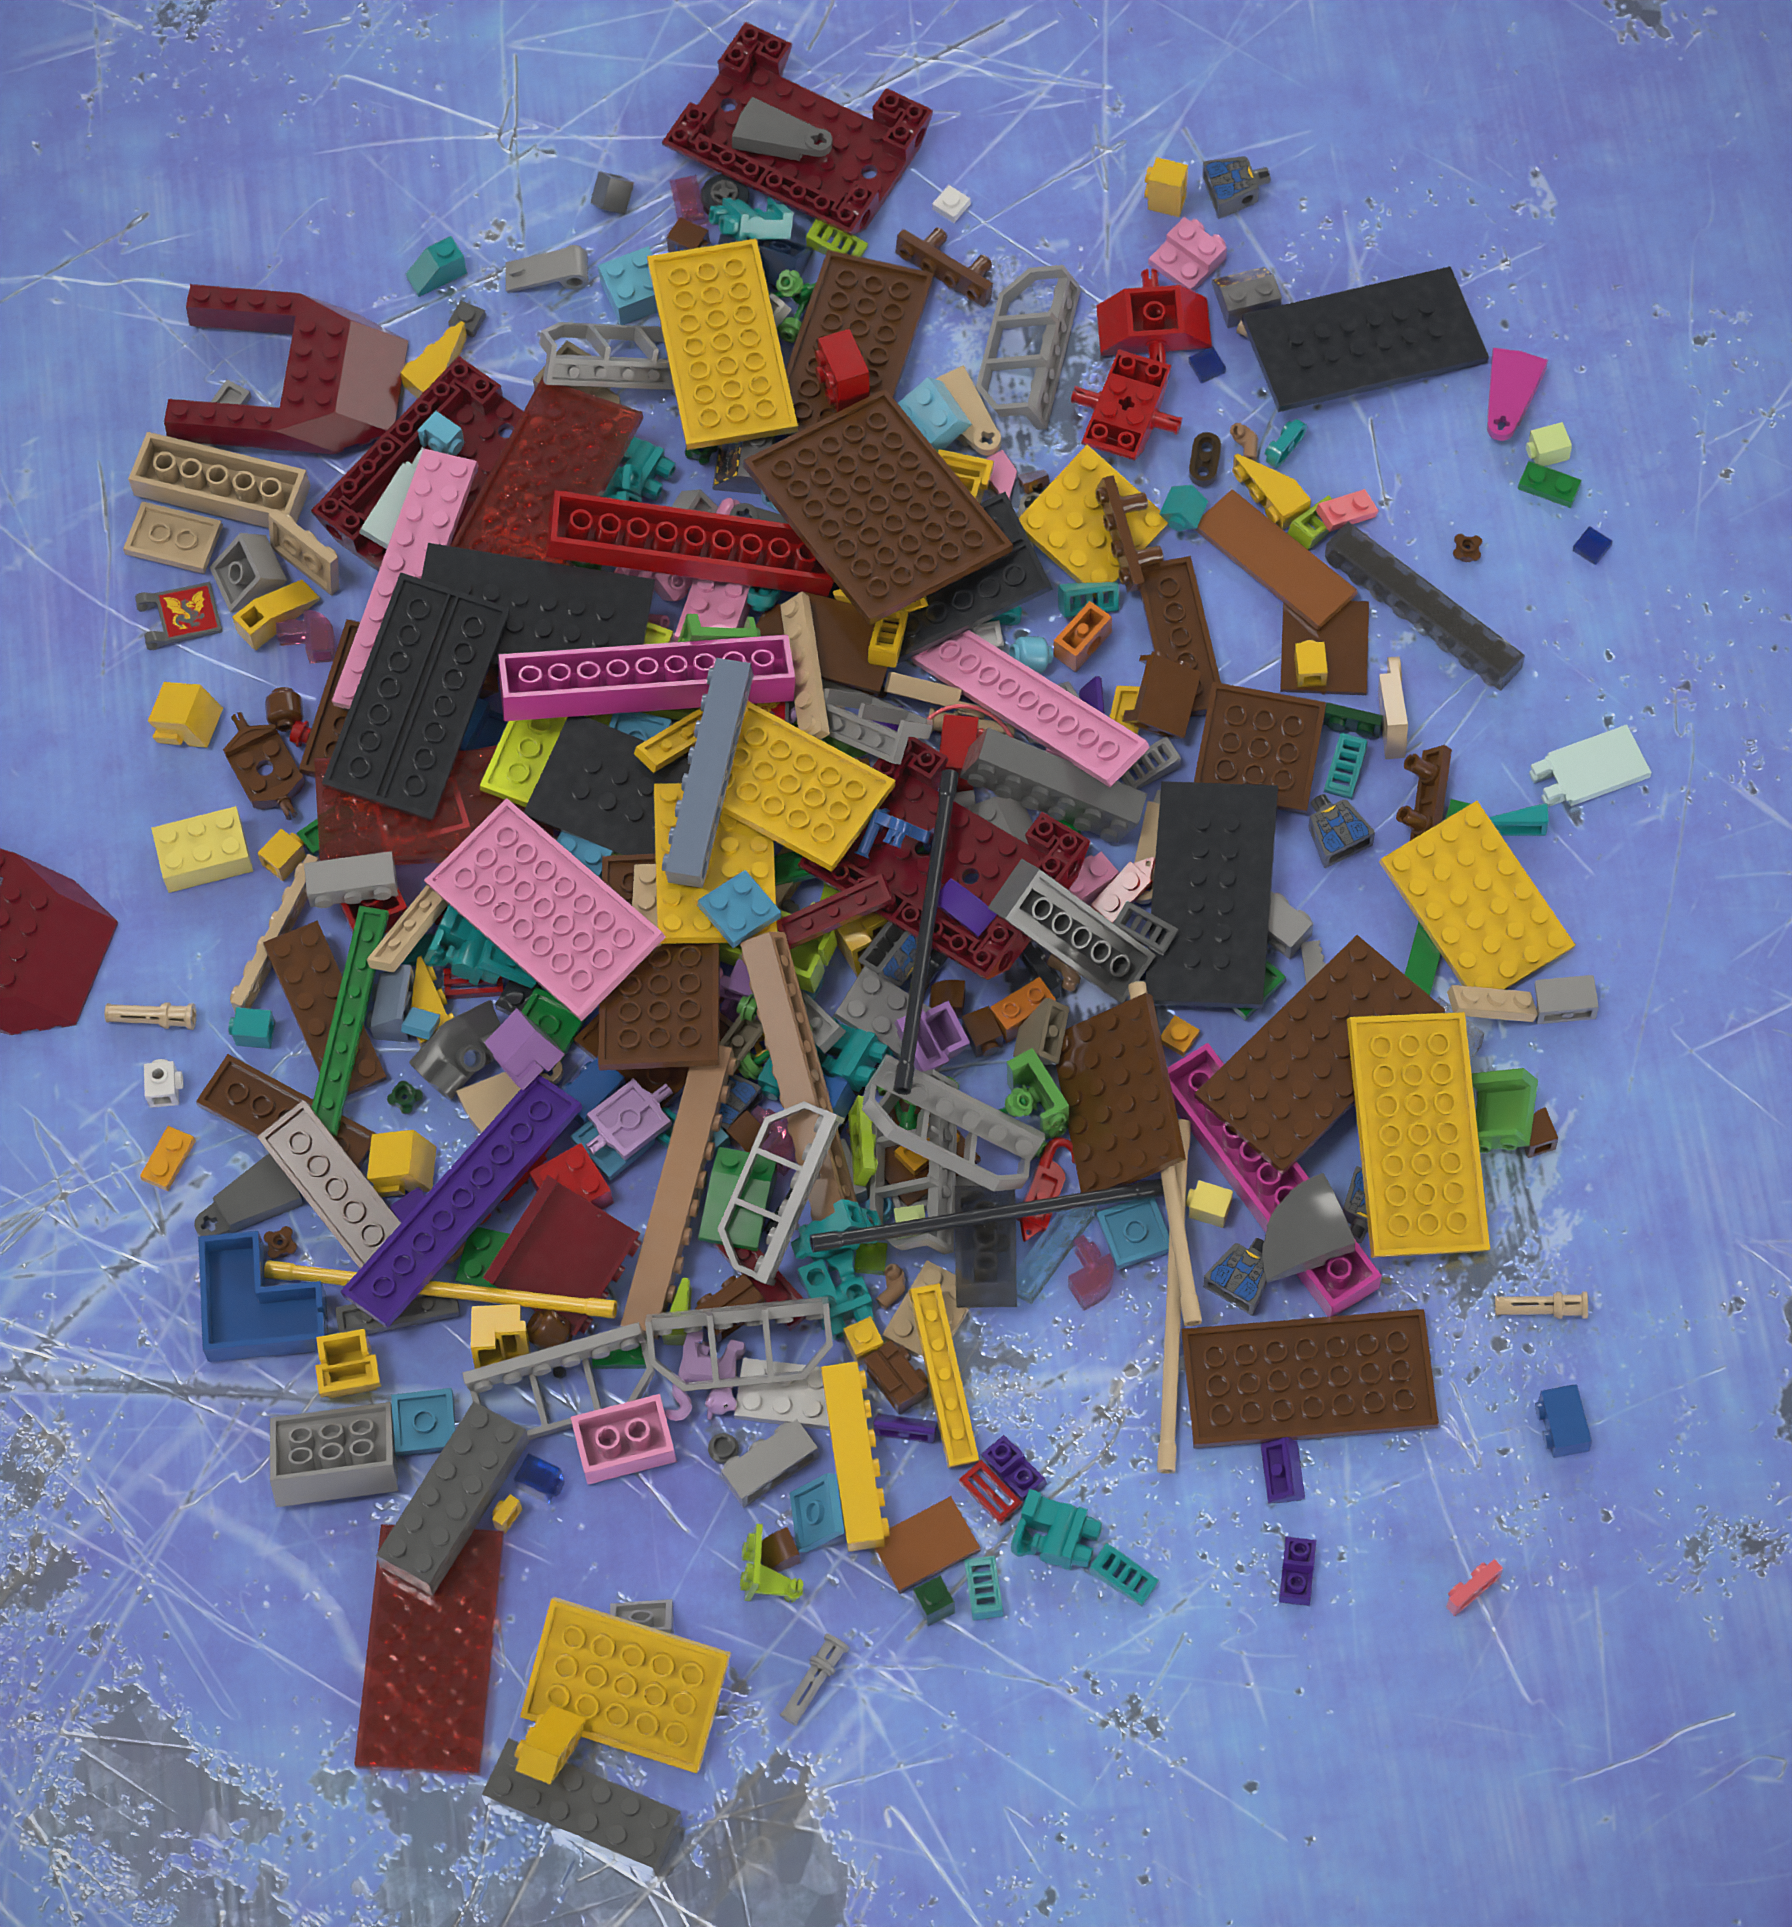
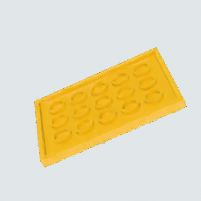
M747 701L721 812L832 872L868 824L874 810L879 809L893 790L895 780Z
M682 783L654 784L657 928L665 935V938L659 944L728 943L707 916L697 906L698 900L746 870L776 905L774 842L771 838L721 812L703 888L668 883L666 873L662 871V861L664 855L670 852L671 844L668 843L671 827H676L678 819L675 817L676 803L678 800H682L684 791L681 789ZM776 921L747 940L767 932H777Z
M1478 801L1473 802L1384 856L1379 861L1462 986L1506 990L1575 947V943Z
M553 1597L550 1600L520 1717L536 1722L539 1714L545 1715L550 1706L553 1705L586 1718L581 1737L697 1774L702 1764L731 1652Z

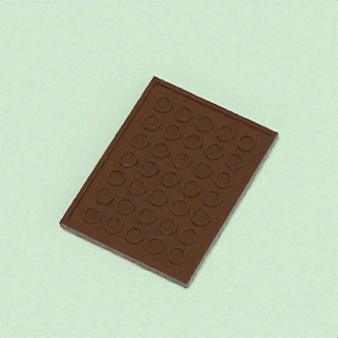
M886 389L743 460L745 470L869 626L1012 552L1013 544Z

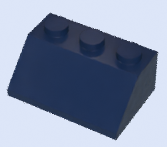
M721 233L718 245L738 242L731 234ZM757 239L766 283L772 284V288L777 290L776 282L779 280L780 273L784 270H795L802 277L814 248L786 239Z

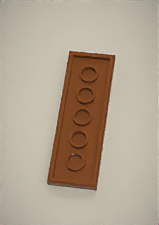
M1233 489L1202 515L1197 529H1194L1317 630L1325 625L1357 595L1356 588Z

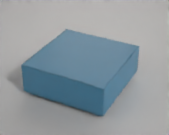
M412 1007L402 1023L401 1032L429 1040L440 1023V1014Z

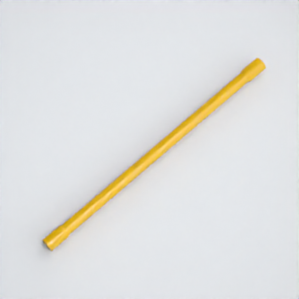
M267 1260L264 1267V1276L269 1279L321 1281L325 1284L345 1286L357 1273ZM429 1281L419 1293V1295L505 1305L520 1304L522 1307L582 1313L588 1316L615 1319L618 1307L616 1300L585 1299L439 1281Z

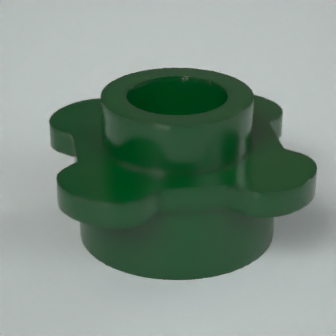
M715 445L691 450L685 449L684 452L688 459L693 458L700 465H706L710 462V456L717 451L718 447Z
M400 1081L393 1088L392 1093L387 1096V1102L391 1106L395 1105L400 1108L402 1114H409L412 1112L414 1104L422 1100L423 1095L421 1090H415L407 1081ZM404 1095L408 1096L405 1100L402 1099Z

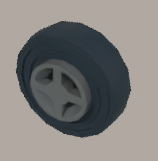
M719 174L705 182L701 189L700 201L704 212L709 216L710 206H722L723 198L742 200L749 205L750 196L745 184L724 174Z

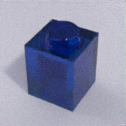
M530 1453L527 1454L514 1477L517 1489L548 1504L553 1496L558 1497L565 1483L562 1480L561 1468Z

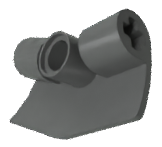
M488 1000L444 1022L409 1061V1064L448 1100H451L457 1094L456 1091L460 1090L476 1071L495 1061L494 1054L484 1043L500 1026L492 1001ZM469 1050L473 1051L476 1056L475 1063L470 1067L464 1063V1055Z

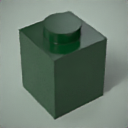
M941 1575L913 1589L914 1602L927 1626L955 1613V1602Z

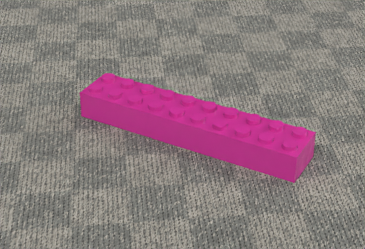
M788 635L499 654V681L504 721L701 707L703 694H708L710 686L707 685L709 668H714L716 658L751 663L754 676L748 697L750 703L794 701L795 673Z
M1206 1043L1167 1068L1176 1112L1181 1119L1191 1122L1190 1131L1266 1233L1267 1224L1277 1205L1284 1200L1292 1189L1308 1180L1309 1177L1297 1161L1282 1175L1194 1098L1195 1092L1224 1065L1209 1043ZM1357 1242L1354 1252L1326 1260L1323 1266L1296 1274L1327 1317L1339 1315L1378 1290L1382 1278L1380 1272Z

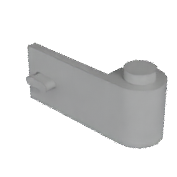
M570 245L563 249L505 262L507 293L558 281L565 288L574 290L588 285V253L578 245Z

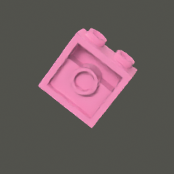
M1183 217L1166 235V241L1148 258V265L1174 284L1195 291L1226 260V243L1219 235L1214 234L1210 236L1206 233L1204 226L1197 219L1190 221Z

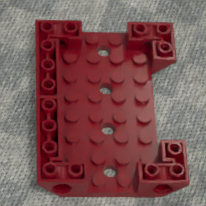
M745 21L718 60L719 74L698 105L692 102L688 103L663 139L662 145L849 235L866 230L921 148L933 115V109L885 88L872 107L873 120L783 78L782 74L792 49V43ZM754 97L816 128L827 130L832 135V150L829 154L822 157L803 154L799 161L732 149V135L740 114L751 98ZM726 104H733L736 106V108L731 111L722 110V107ZM818 140V142L814 144L819 145L820 143H823V141ZM866 171H874L876 176L868 179L863 177L862 174Z
M458 356L311 509V512L336 542L379 572L387 549L359 533L360 529L402 463L406 464L408 461L412 464L422 448L432 450L428 444L425 447L420 444L418 429L435 411L462 429L464 444L461 451L453 456L474 460L478 464V471L475 474L450 544L452 547L472 549L531 486L541 485L550 487L586 449V445L544 415L538 421L503 397L500 384ZM505 429L514 431V434L509 438H503L499 435Z
M908 737L901 764H894L879 758L872 768L895 780V787L879 809L890 810V816L906 821L926 831L935 828L939 801L938 788L941 772L946 768L948 757L917 738ZM953 801L940 890L951 878L989 906L1021 859L1037 867L1069 890L1078 878L1090 845V839L1041 812L1025 833L1028 842L1026 844ZM867 824L832 872L804 856L798 863V867L839 892L882 873L886 878L894 903L874 911V913L918 939L931 854L930 852L926 856L917 855V851L923 846V842L905 835L901 849L883 842L889 829L884 826L882 832L878 831L868 855L870 859L854 853L858 851L868 827ZM975 873L979 875V879L975 883H964V878L968 874ZM937 907L932 948L985 980H989L1009 970L1031 941L1030 938L998 915L977 938L956 919H951Z

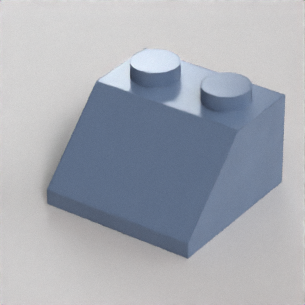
M411 965L400 966L394 973L388 971L380 973L378 984L373 985L372 1001H375L374 1010L368 1012L367 1028H371L374 1039L409 1042L410 1035L401 1032L402 1023L410 1012L415 977Z

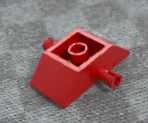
M1148 269L1141 272L1142 287L1123 289L1096 305L1100 356L1116 355L1118 349L1133 354L1149 353L1150 359L1166 363L1165 351L1212 348L1207 297L1181 285L1159 286L1158 271L1151 269V279H1149Z
M1118 349L1102 391L1097 393L1075 386L1070 402L1094 409L1081 444L1136 460L1144 451L1151 431L1154 428L1178 435V429L1181 428L1183 418L1160 412L1171 365Z

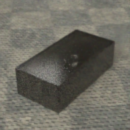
M982 1185L955 1186V1213L1015 1203V1189L992 1191ZM1016 1219L955 1228L956 1308L1017 1307Z

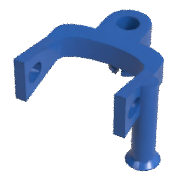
M877 808L873 812L858 851L854 853L870 859L868 855L878 831L882 832L884 826L889 829L883 842L901 849L903 839L907 835L923 842L924 850L930 852L934 828L926 831L906 821L890 816V810L884 808L881 810Z

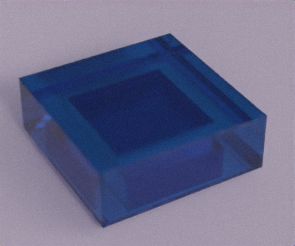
M1214 346L1192 355L1188 359L1201 384L1226 373V367Z
M1589 526L1573 545L1572 551L1596 566L1610 549L1613 541Z

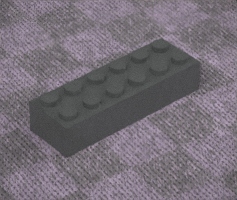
M987 728L969 746L960 774V778L967 780L974 787H984L993 791L998 797L1010 798L1020 802L1027 809H1037L1047 813V815L1055 820L1067 821L1073 824L1076 829L1093 832L1108 842L1118 843L1139 824L1147 793L1118 781L1111 787H1108L1075 766L1072 762L991 728Z
M1023 859L1017 864L988 906V909L1120 1003H1123L1129 995L1128 985L1139 981L1156 956L1054 879Z
M473 1401L377 1552L376 1557L380 1567L433 1596L528 1445L529 1438L526 1429Z
M508 1738L481 1794L486 1805L653 1877H657L683 1821L679 1810L569 1763H565L551 1784L517 1772L515 1770L519 1759L514 1756L519 1742Z

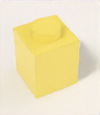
M1198 1180L1196 1189H1190L1186 1199V1206L1190 1207L1189 1218L1224 1228L1232 1204L1233 1190Z

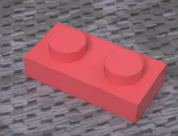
M1365 489L1319 503L1315 510L1329 532L1375 518L1379 512Z
M1495 1559L1488 1565L1484 1562L1481 1563L1471 1573L1472 1579L1465 1585L1460 1582L1448 1593L1450 1598L1446 1608L1456 1616L1501 1577L1503 1567Z

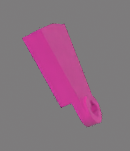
M1493 347L1487 415V432L1493 439L1505 441L1514 435L1546 372L1547 359L1522 351ZM1500 422L1505 423L1503 430L1498 429Z

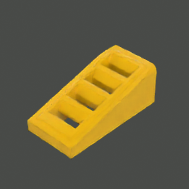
M899 610L876 622L868 649V662L870 664L896 667L907 623L908 611ZM884 620L898 622L899 625L884 623Z

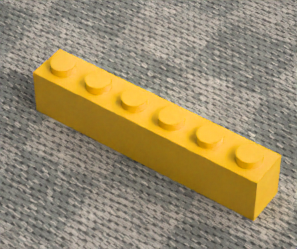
M858 1361L821 1366L848 1552L884 1547V1537L890 1536L888 1519L887 1517L881 1518L880 1507L885 1506L883 1488L876 1487L875 1477H881L879 1460L878 1458L872 1459L871 1448L876 1447L874 1429H868L866 1418H872L870 1401L863 1400L862 1389H867L865 1370L859 1371Z

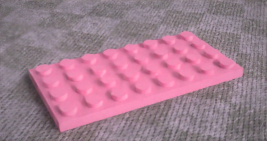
M507 798L424 880L434 892L581 1021L665 938L661 930Z

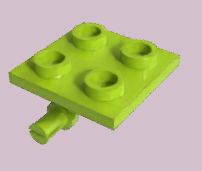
M756 1524L753 1532L747 1534V1540L743 1542L741 1558L742 1561H746L745 1572H741L740 1590L745 1591L744 1601H751L755 1593L784 1596L785 1601L789 1602L791 1600V1603H793L803 1593V1581L800 1578L797 1581L796 1578L790 1579L761 1564L763 1524Z

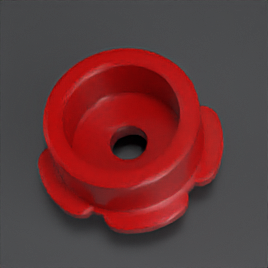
M296 721L294 723L289 742L295 743L296 747H301L302 743L307 745L312 729L309 728V721Z

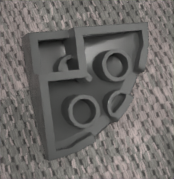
M1324 1173L1313 1176L1292 1189L1272 1213L1267 1224L1265 1241L1262 1247V1261L1267 1283L1323 1266L1326 1260L1355 1251L1356 1242L1342 1208Z

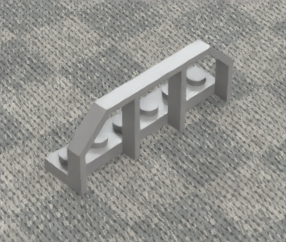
M1064 265L1028 268L999 293L976 384V389L1000 417L1025 415L1037 430L1047 429L1081 290L1080 285ZM1058 278L1057 285L1054 287L1052 306L1048 312L1006 316L1009 303L1033 282L1041 279ZM1047 325L1042 336L1040 354L996 358L1003 329ZM1036 367L1034 379L1031 381L1028 402L997 404L987 393L992 371Z
M559 322L541 331L539 345L547 354L543 377L546 385L674 390L668 359H657L659 349L652 342H664L661 327ZM562 337L586 338L600 356L557 355L555 340ZM605 339L634 341L647 358L610 357L611 347Z
M822 679L830 732L828 736L894 764H901L908 737L929 740L933 727L932 720L863 693L855 688ZM789 701L790 711L795 707L794 701ZM838 706L859 709L858 715ZM871 720L899 725L898 731Z
M886 1054L865 1088L862 1110L887 1139L992 1191L1022 1189L1029 1178L1030 1161L1045 1140V1133L917 1069L914 1070L911 1093L908 1095L895 1093L893 1087L899 1060ZM877 1086L922 1108L918 1114L916 1135L897 1126L875 1100ZM930 1112L969 1131L965 1139L963 1158L926 1140ZM977 1136L1021 1157L1017 1174L998 1176L974 1164Z
M934 1069L923 1071V1073L958 1090V1083ZM887 1091L878 1104L889 1114L901 1097ZM930 1112L927 1138H930V1142L956 1154L957 1125ZM873 1123L872 1134L876 1135L874 1158L878 1160L876 1174L874 1176L871 1175L870 1209L877 1211L881 1224L883 1225L884 1198L928 1189L926 1205L928 1217L955 1213L956 1173L929 1160V1173L927 1177L884 1186L885 1148L899 1144L887 1139ZM916 1129L908 1130L916 1135ZM869 1216V1221L873 1225V1221ZM955 1228L903 1239L892 1238L886 1240L901 1251L929 1246L942 1254H949L954 1252Z
M805 1101L765 1117L718 1227L733 1269L765 1284L775 1285L776 1280L774 1278L794 1230H798L800 1226L798 1224L800 1216L816 1179H820V1169L839 1124H843L845 1118ZM806 1109L820 1114L814 1126V1132L817 1133L812 1144H807L802 1155V1160L805 1161L803 1166L761 1149L773 1123ZM758 1155L797 1170L790 1183V1188L793 1190L789 1200H783L778 1215L740 1199ZM737 1205L779 1222L777 1228L772 1227L766 1240V1244L769 1247L765 1256L761 1255L758 1258L754 1270L740 1264L727 1231Z
M828 1296L648 1314L645 1320L649 1364L682 1391L806 1379L833 1346ZM805 1316L806 1320L824 1318L826 1342L803 1370L774 1374L769 1319H775V1323H788L794 1321L793 1317ZM745 1322V1326L763 1324L768 1374L719 1379L714 1327L715 1329L732 1328L733 1323ZM702 1326H707L713 1380L685 1382L655 1357L653 1331L654 1335H667L672 1333V1329L684 1328V1332H697L702 1330Z
M639 1322L466 1371L462 1375L465 1385L471 1392L472 1400L482 1405L479 1396L480 1392L488 1391L493 1388L492 1385L504 1382V1384L519 1382L522 1380V1376L529 1375L542 1425L526 1430L528 1438L531 1440L573 1428L571 1418L549 1424L537 1376L545 1375L551 1372V1368L557 1366H576L582 1360L594 1410H599L602 1407L589 1357L600 1359L610 1355V1351L620 1348L623 1351L632 1350L639 1347V1343L641 1344L647 1369L627 1402L641 1399L655 1375V1369L649 1364L646 1334Z

